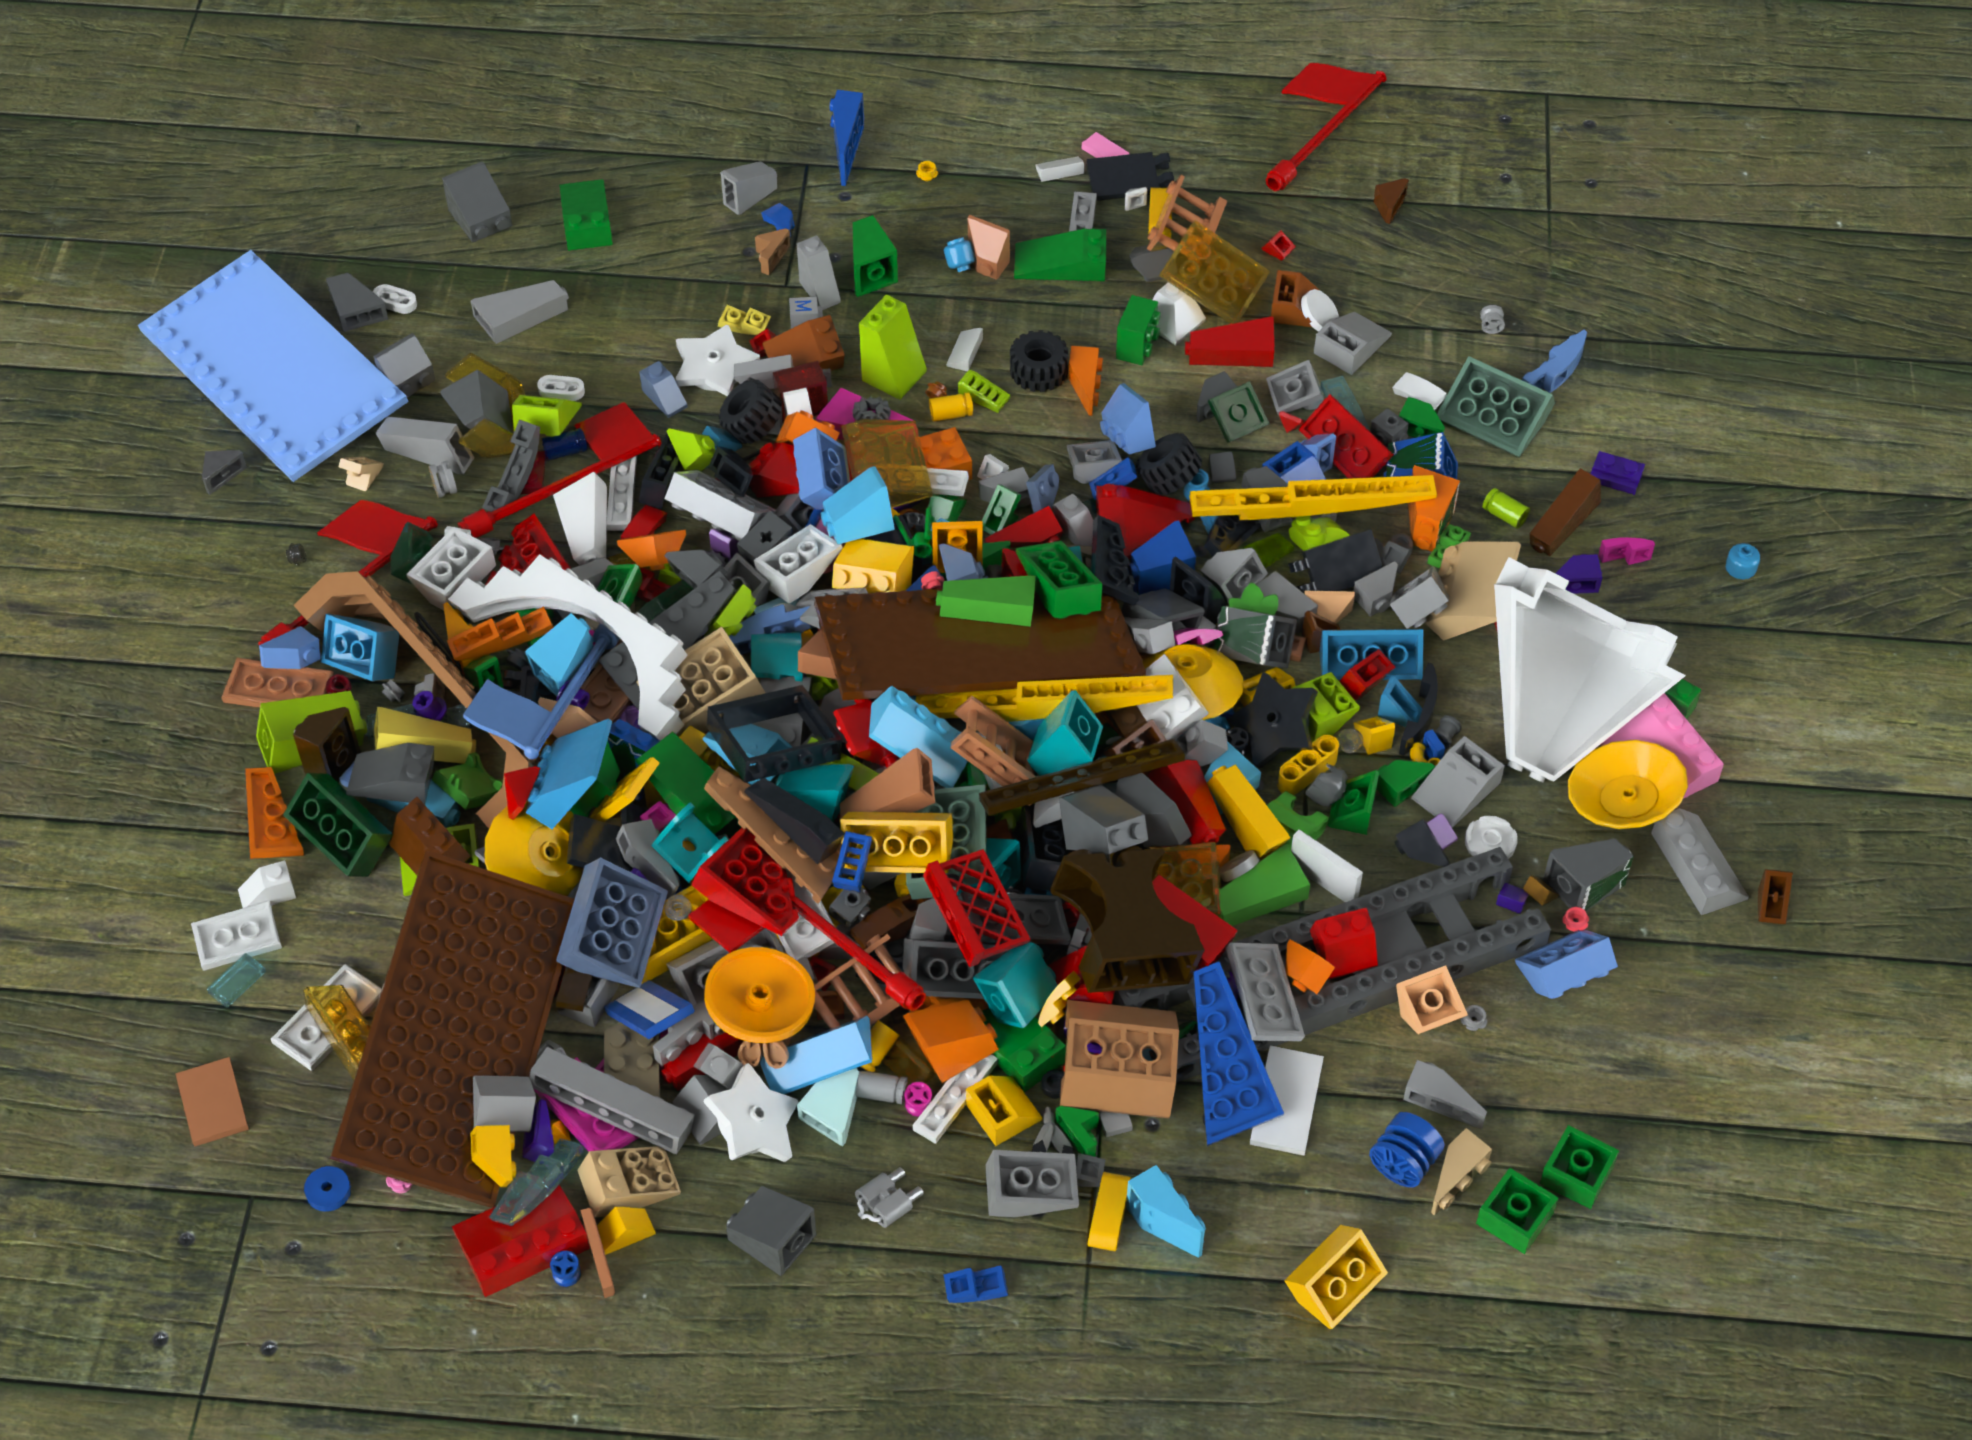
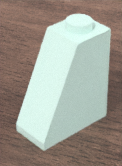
M855 1068L815 1083L797 1104L798 1119L842 1147L847 1140L857 1100L858 1069Z

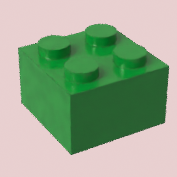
M1131 295L1117 326L1116 359L1143 365L1145 358L1150 357L1153 348L1152 342L1157 341L1160 328L1157 327L1161 312L1158 311V301Z
M1568 1125L1544 1167L1539 1184L1591 1209L1614 1168L1620 1150Z
M1509 1168L1481 1206L1476 1224L1525 1254L1554 1214L1559 1198L1512 1168Z

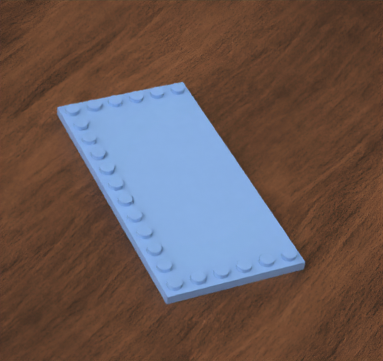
M252 250L138 324L140 331L293 482L409 402L407 396Z

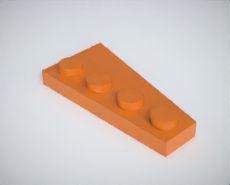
M272 767L245 768L250 859L304 856V850L298 840L295 826L283 816L287 806L283 801L282 793Z

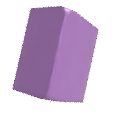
M1442 813L1427 822L1443 850L1458 840V837Z

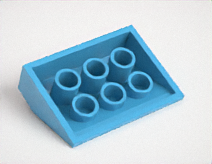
M610 719L557 738L551 746L547 744L539 755L541 761L537 765L541 769L527 799L529 803L526 813L553 829L598 777L612 721Z

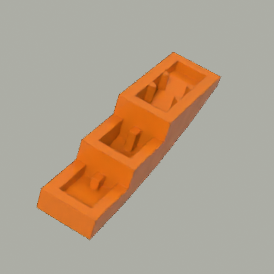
M543 606L523 617L517 612L497 623L492 618L448 639L447 643L455 661L488 655L531 641L548 633L554 626Z

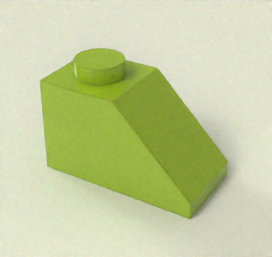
M671 428L667 430V434L684 470L702 471L710 464L716 450L710 436Z

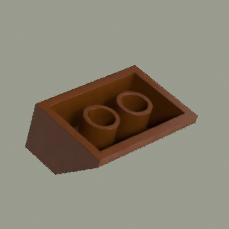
M415 797L397 813L392 831L393 836L390 839L389 845L416 875L426 850L462 862L471 857L418 797Z

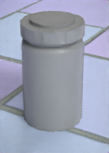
M860 1070L856 1086V1097L895 1103L896 1101L897 1104H903L905 1101V1089L908 1087L907 1077L901 1076L899 1078L895 1075Z

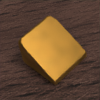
M1533 875L1528 878L1523 888L1525 892L1542 906L1559 896L1543 880Z

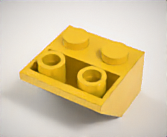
M988 1076L966 1088V1106L995 1146L1042 1120V1116L1013 1076Z

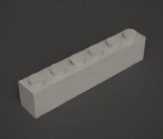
M546 1047L531 1069L530 1081L534 1089L676 1155L692 1132L694 1114L686 1109L674 1106L658 1096L648 1094L634 1085H629L610 1074L596 1070L587 1063L570 1058L561 1051H555Z

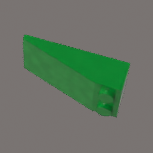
M604 179L560 184L568 251L613 245Z
M1080 229L1015 244L1014 279L1105 281L1106 229Z
M1062 541L1016 548V554L1027 575L1036 576L1035 590L1044 607L1054 618L1063 619L1076 614L1087 615L1101 610L1102 582Z
M673 731L635 760L639 766L650 757L660 762L649 777V780L676 815L691 802L695 806L693 814L713 834L717 833L736 817L731 811H725L704 789L707 781L715 771Z
M990 1008L982 1011L987 1019L984 1024L990 1023L998 1036L994 1041L999 1050L992 1053V1055L998 1058L997 1065L1008 1076H1013L1024 1093L1040 1082L1043 1075L1048 1071L1056 1070L1065 1063L1066 1045L1046 1025L1041 1027L1036 1017L1027 1026L1020 1028L998 1023Z

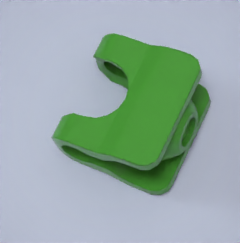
M1285 791L1276 800L1271 801L1267 805L1290 836V839L1284 845L1288 844L1291 849L1293 835L1298 830L1317 840L1324 833L1329 817L1319 811L1310 816L1297 814L1293 811L1294 801L1297 797Z

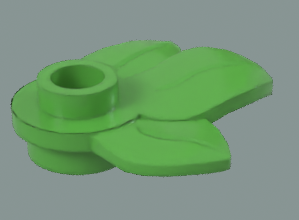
M1250 583L1244 589L1241 599H1229V607L1275 615L1278 608V596L1273 594L1264 597L1261 589L1255 583Z

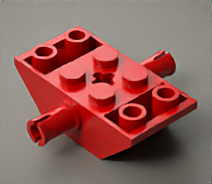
M871 699L854 700L855 705L835 710L833 713L837 720L836 726L844 735L847 741L846 747L851 755L886 768L900 759V757L869 737L871 704L874 701H871Z

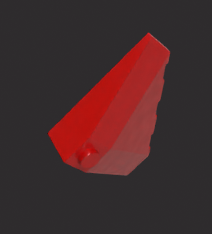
M1105 484L1103 486H1096V513L1120 524L1125 543L1123 552L1128 559H1131V554L1135 549L1142 546L1174 521L1179 520V522L1185 520L1189 524L1195 520V517H1192L1191 505L1188 502L1122 485Z
M535 513L514 527L511 533L514 537L513 543L510 547L505 545L498 559L502 563L500 569L504 566L511 571L516 569L521 574L526 571L539 554L548 560L553 558L561 565L563 570L567 568L572 569ZM498 571L491 572L485 585L491 581Z
M741 828L699 867L692 886L710 901L783 936L799 919L798 910L792 908L791 899L795 896L792 878H787L786 869L782 868L754 840L756 836L748 828L745 830Z

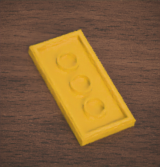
M650 757L618 781V786L611 796L606 795L603 802L598 808H595L589 818L605 822L630 804L660 762Z

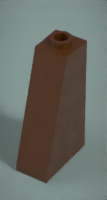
M1581 468L1577 471L1529 533L1530 545L1538 553L1544 552L1551 556L1601 502V480Z

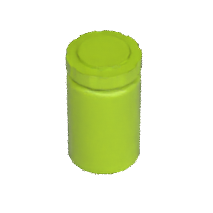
M1493 488L1487 494L1482 506L1483 509L1516 529H1519L1525 523L1530 513L1529 507L1504 492H1500L1497 488Z

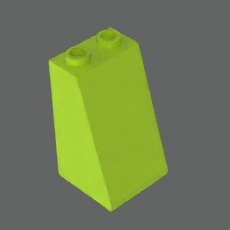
M886 294L859 322L862 381L901 400L927 372V368L906 304Z
M351 691L261 703L256 738L266 766L272 767L274 774L301 766L302 762L293 737L296 726L302 723L308 715L341 707L349 709L358 744L361 746L364 734H367V724L365 719H361L359 702L357 700L354 701Z

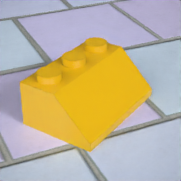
M868 539L846 542L833 565L832 588H866L868 593L906 591L911 586L914 546Z
M1340 1225L1284 1281L1300 1305L1327 1328L1333 1329L1388 1272L1361 1229Z

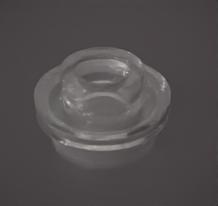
M1344 729L1338 734L1337 740L1342 751L1354 753L1361 748L1363 736L1359 731Z
M679 894L671 896L664 906L666 916L675 921L687 918L692 909L690 901Z

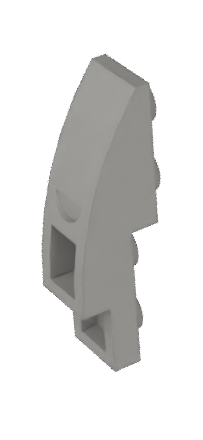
M705 1000L693 1005L695 1012L669 1027L668 1034L653 1045L655 1060L661 1066L675 1060L682 1050L690 1044L698 1042L703 1034L712 1040L718 1034L722 1035L725 1033L710 1017Z

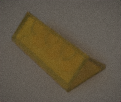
M343 985L306 987L303 990L305 1007L354 1081L369 1033V1024Z

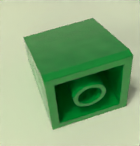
M871 215L852 222L855 295L859 297L897 283V249L878 221Z

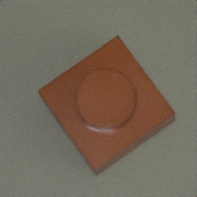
M817 991L836 1019H844V1001L837 991ZM817 1011V1020H823Z

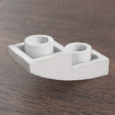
M1408 372L1392 387L1396 395L1406 398L1411 397L1429 403L1434 410L1447 396L1446 392L1439 387Z

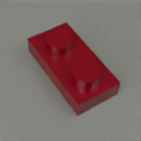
M537 451L532 471L521 494H531L544 487L545 451Z

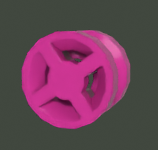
M914 1082L905 1089L904 1097L907 1112L912 1116L919 1117L932 1101V1091L927 1084Z

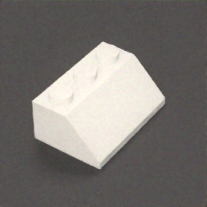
M453 527L406 575L432 605L444 610L443 604L448 602L455 609L448 599L468 577L475 583L478 580L482 581L496 566L490 545Z

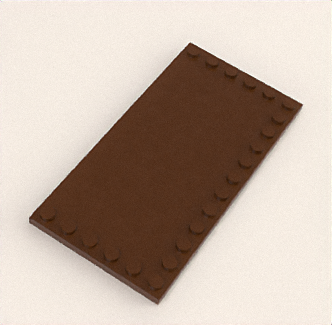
M943 589L817 596L814 601L842 700L878 698L891 685L899 691L905 692L908 696L1017 689V682L1146 676V670L1116 598L1102 593L1100 611H1094L1087 615H1070L1067 618L1060 619L1054 618L1049 613L1035 590L1031 627L941 617V606H936L937 591H942Z
M428 850L425 851L330 1155L331 1160L493 1208L495 1206L500 1186L478 1167L471 1157L470 1132L474 1129L473 1076H520L530 1078V1072L537 1058L563 966L556 962L575 900L574 898Z

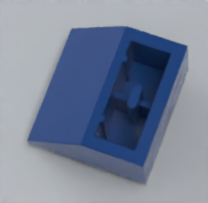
M1296 441L1262 464V467L1267 466L1286 483L1288 481L1326 480L1315 455L1299 441Z

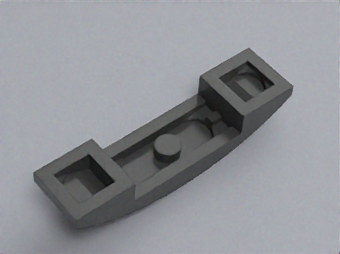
M522 420L518 421L510 441L516 445L498 487L491 486L482 507L483 509L492 512L517 500L526 485L536 459L540 437L539 426Z

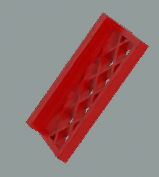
M984 849L940 864L938 860L928 863L923 877L969 967L978 965L981 959L1030 942V937ZM980 859L984 866L983 873L968 868L969 862ZM952 868L962 872L959 882L947 877L945 870ZM965 874L980 879L977 888L961 883ZM982 881L995 887L996 892L994 896L979 890ZM958 889L974 895L970 904L959 900L957 896ZM976 896L991 902L988 911L973 906ZM994 903L1005 907L1008 912L1006 918L991 913ZM970 911L985 917L982 927L971 923L968 917ZM988 919L1003 924L1000 934L985 928ZM1006 926L1017 930L1020 938L1013 940L1003 936ZM982 934L997 940L996 945L985 949L980 941Z

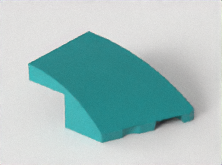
M801 633L751 634V670L755 676L779 680L787 676H794L795 681H803V673L798 671V651L802 648Z

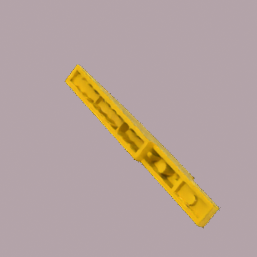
M1433 475L1288 481L1287 487L1190 491L1189 498L1192 517L1239 515L1240 520H1256L1330 514L1433 499L1437 497Z
M1173 675L1017 682V689L916 695V702L927 707L931 713L939 718H959L954 714L955 710L969 697L973 696L1007 722L1045 719L1073 690L1077 691L1092 712L1173 698Z

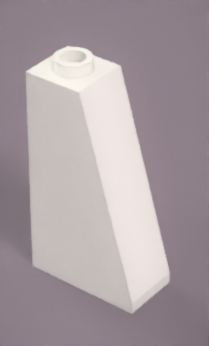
M592 472L553 495L573 559L579 565L602 557L606 558L607 486L595 472Z

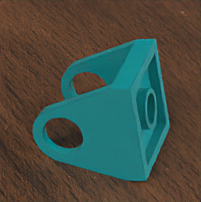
M691 802L671 820L651 845L688 883L695 878L699 867L729 840L726 836L719 840L693 814L695 806ZM683 841L693 843L695 851H687L683 847Z

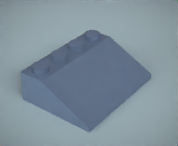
M601 857L585 865L556 962L577 972L637 988L641 987L668 890Z

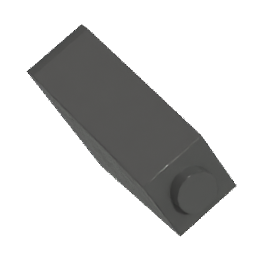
M344 273L326 278L329 294L344 332L388 320L384 300L351 274Z
M1267 466L1249 469L1244 473L1242 480L1243 489L1288 486V483ZM1296 517L1258 519L1263 531L1267 532L1292 524Z

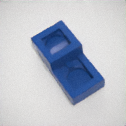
M1001 1265L973 1272L972 1268L944 1274L949 1303L976 1302L1008 1296L1004 1269Z

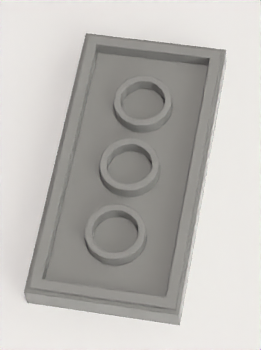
M1229 943L1226 951L1252 1040L1302 1041L1305 1034L1278 944Z

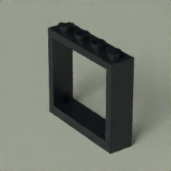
M803 685L708 706L707 729L745 783L841 759V736ZM799 713L818 741L749 758L729 729Z

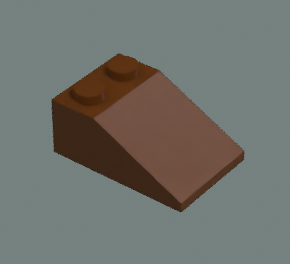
M830 315L808 320L763 343L767 358L785 355L792 356L793 366L798 370V380L806 378L808 371L829 368L832 371L844 366L845 354Z

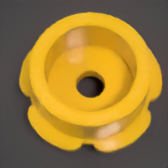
M923 161L918 165L916 175L923 181H931L937 177L938 171L933 162Z

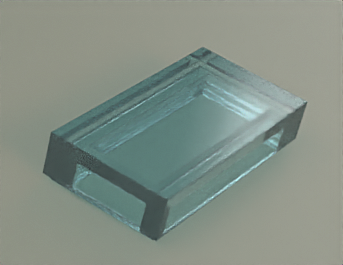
M245 953L207 988L208 994L228 1008L266 972L265 967Z

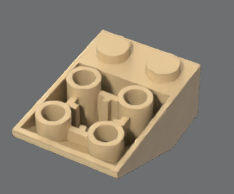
M659 1146L589 1151L577 1170L594 1218L606 1217L616 1206L642 1208L680 1195L681 1193L667 1152Z

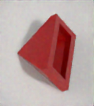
M538 766L504 773L508 817L514 820L523 810L541 769Z

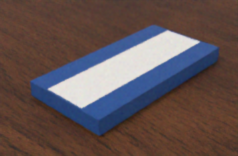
M650 980L641 984V987L634 988L604 1006L607 1015L647 1039H651L695 1012L692 1003Z

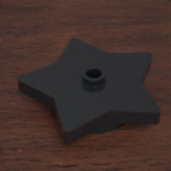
M1262 673L1252 702L1228 718L1231 724L1244 729L1248 733L1253 764L1258 768L1263 767L1280 752L1313 749L1308 730L1309 712L1318 694L1317 690L1314 688L1285 689L1269 674Z

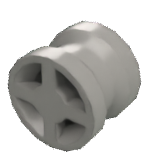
M1489 305L1481 310V326L1485 333L1496 334L1504 329V314L1500 306Z

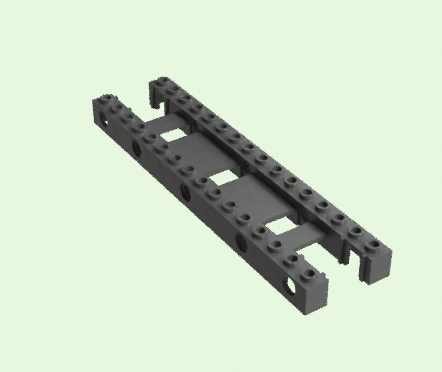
M1498 847L1234 943L1278 944L1282 961L1286 968L1287 943L1290 939L1312 952H1316L1310 933V928L1316 920L1367 908L1375 931L1377 967L1352 973L1354 976L1332 984L1329 980H1326L1318 994L1308 989L1305 993L1292 985L1294 979L1287 975L1303 1031L1307 1035L1398 1001L1397 983L1445 965L1452 980H1456L1532 952L1547 945L1551 928L1539 908L1532 911L1528 909L1526 913L1504 921L1498 920L1496 924L1477 931L1472 927L1458 902L1467 899L1473 900L1481 881L1490 876H1494V889L1499 888L1501 890L1504 884H1509L1513 866L1502 848ZM1433 912L1450 941L1427 949L1410 917L1421 913L1425 915ZM1532 938L1524 946L1517 947L1522 941ZM1225 951L1217 962H1220L1226 978H1230L1229 972H1232L1227 951ZM1194 974L1189 984L1116 990L1114 1003L1119 1006L1141 1008L1146 1001L1158 998V1009L1168 1011L1169 1007L1192 1000L1196 1008ZM1243 1016V1018H1244V1020H1245V1023H1246V1025H1247V1027H1248L1246 1017ZM1190 1033L1186 1034L1185 1038L1178 1040L1177 1070L1187 1064H1191V1066L1176 1074V1083L1201 1074L1198 1033L1193 1035ZM1253 1040L1258 1052L1269 1049L1270 1046H1277L1288 1042ZM1149 1050L1151 1060L1153 1061L1157 1057L1154 1050Z

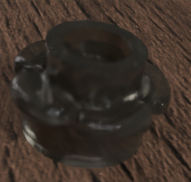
M291 543L289 549L286 550V556L290 564L294 563L299 567L300 563L307 561L306 552L302 544L294 545Z

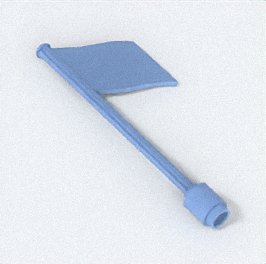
M599 624L593 634L595 645L551 712L527 698L499 687L487 679L464 712L463 718L474 726L524 750L527 758L536 759L539 756L540 749L604 650L614 648L620 638L607 627Z

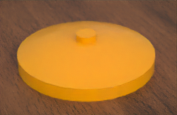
M749 947L733 951L715 963L706 979L704 1000L710 1017L726 1033L748 1042L772 1043L793 1036L806 1025L814 1007L815 988L807 970L791 956L770 948Z

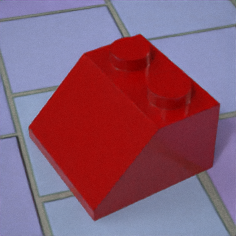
M1367 908L1316 920L1310 928L1317 954L1335 967L1327 980L1378 966L1375 931Z

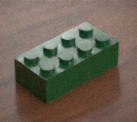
M307 772L283 814L348 877H368L393 836L353 796L347 795V791L329 774Z

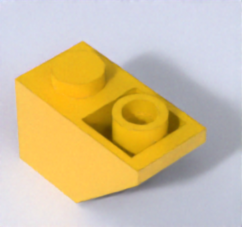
M510 1125L476 1126L470 1132L472 1161L500 1187H507L513 1181L512 1178L516 1177V1163L511 1160V1151L514 1150L515 1138L514 1134H510Z

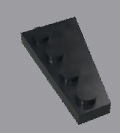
M1097 515L1093 521L1091 572L1102 582V593L1135 606L1139 597L1138 593L1133 590L1134 578L1132 575H1129L1128 571L1130 562L1123 552L1125 543L1120 524Z
M1239 515L1216 516L1204 548L1209 551L1212 557L1218 552L1237 550L1261 525L1258 519L1240 520Z

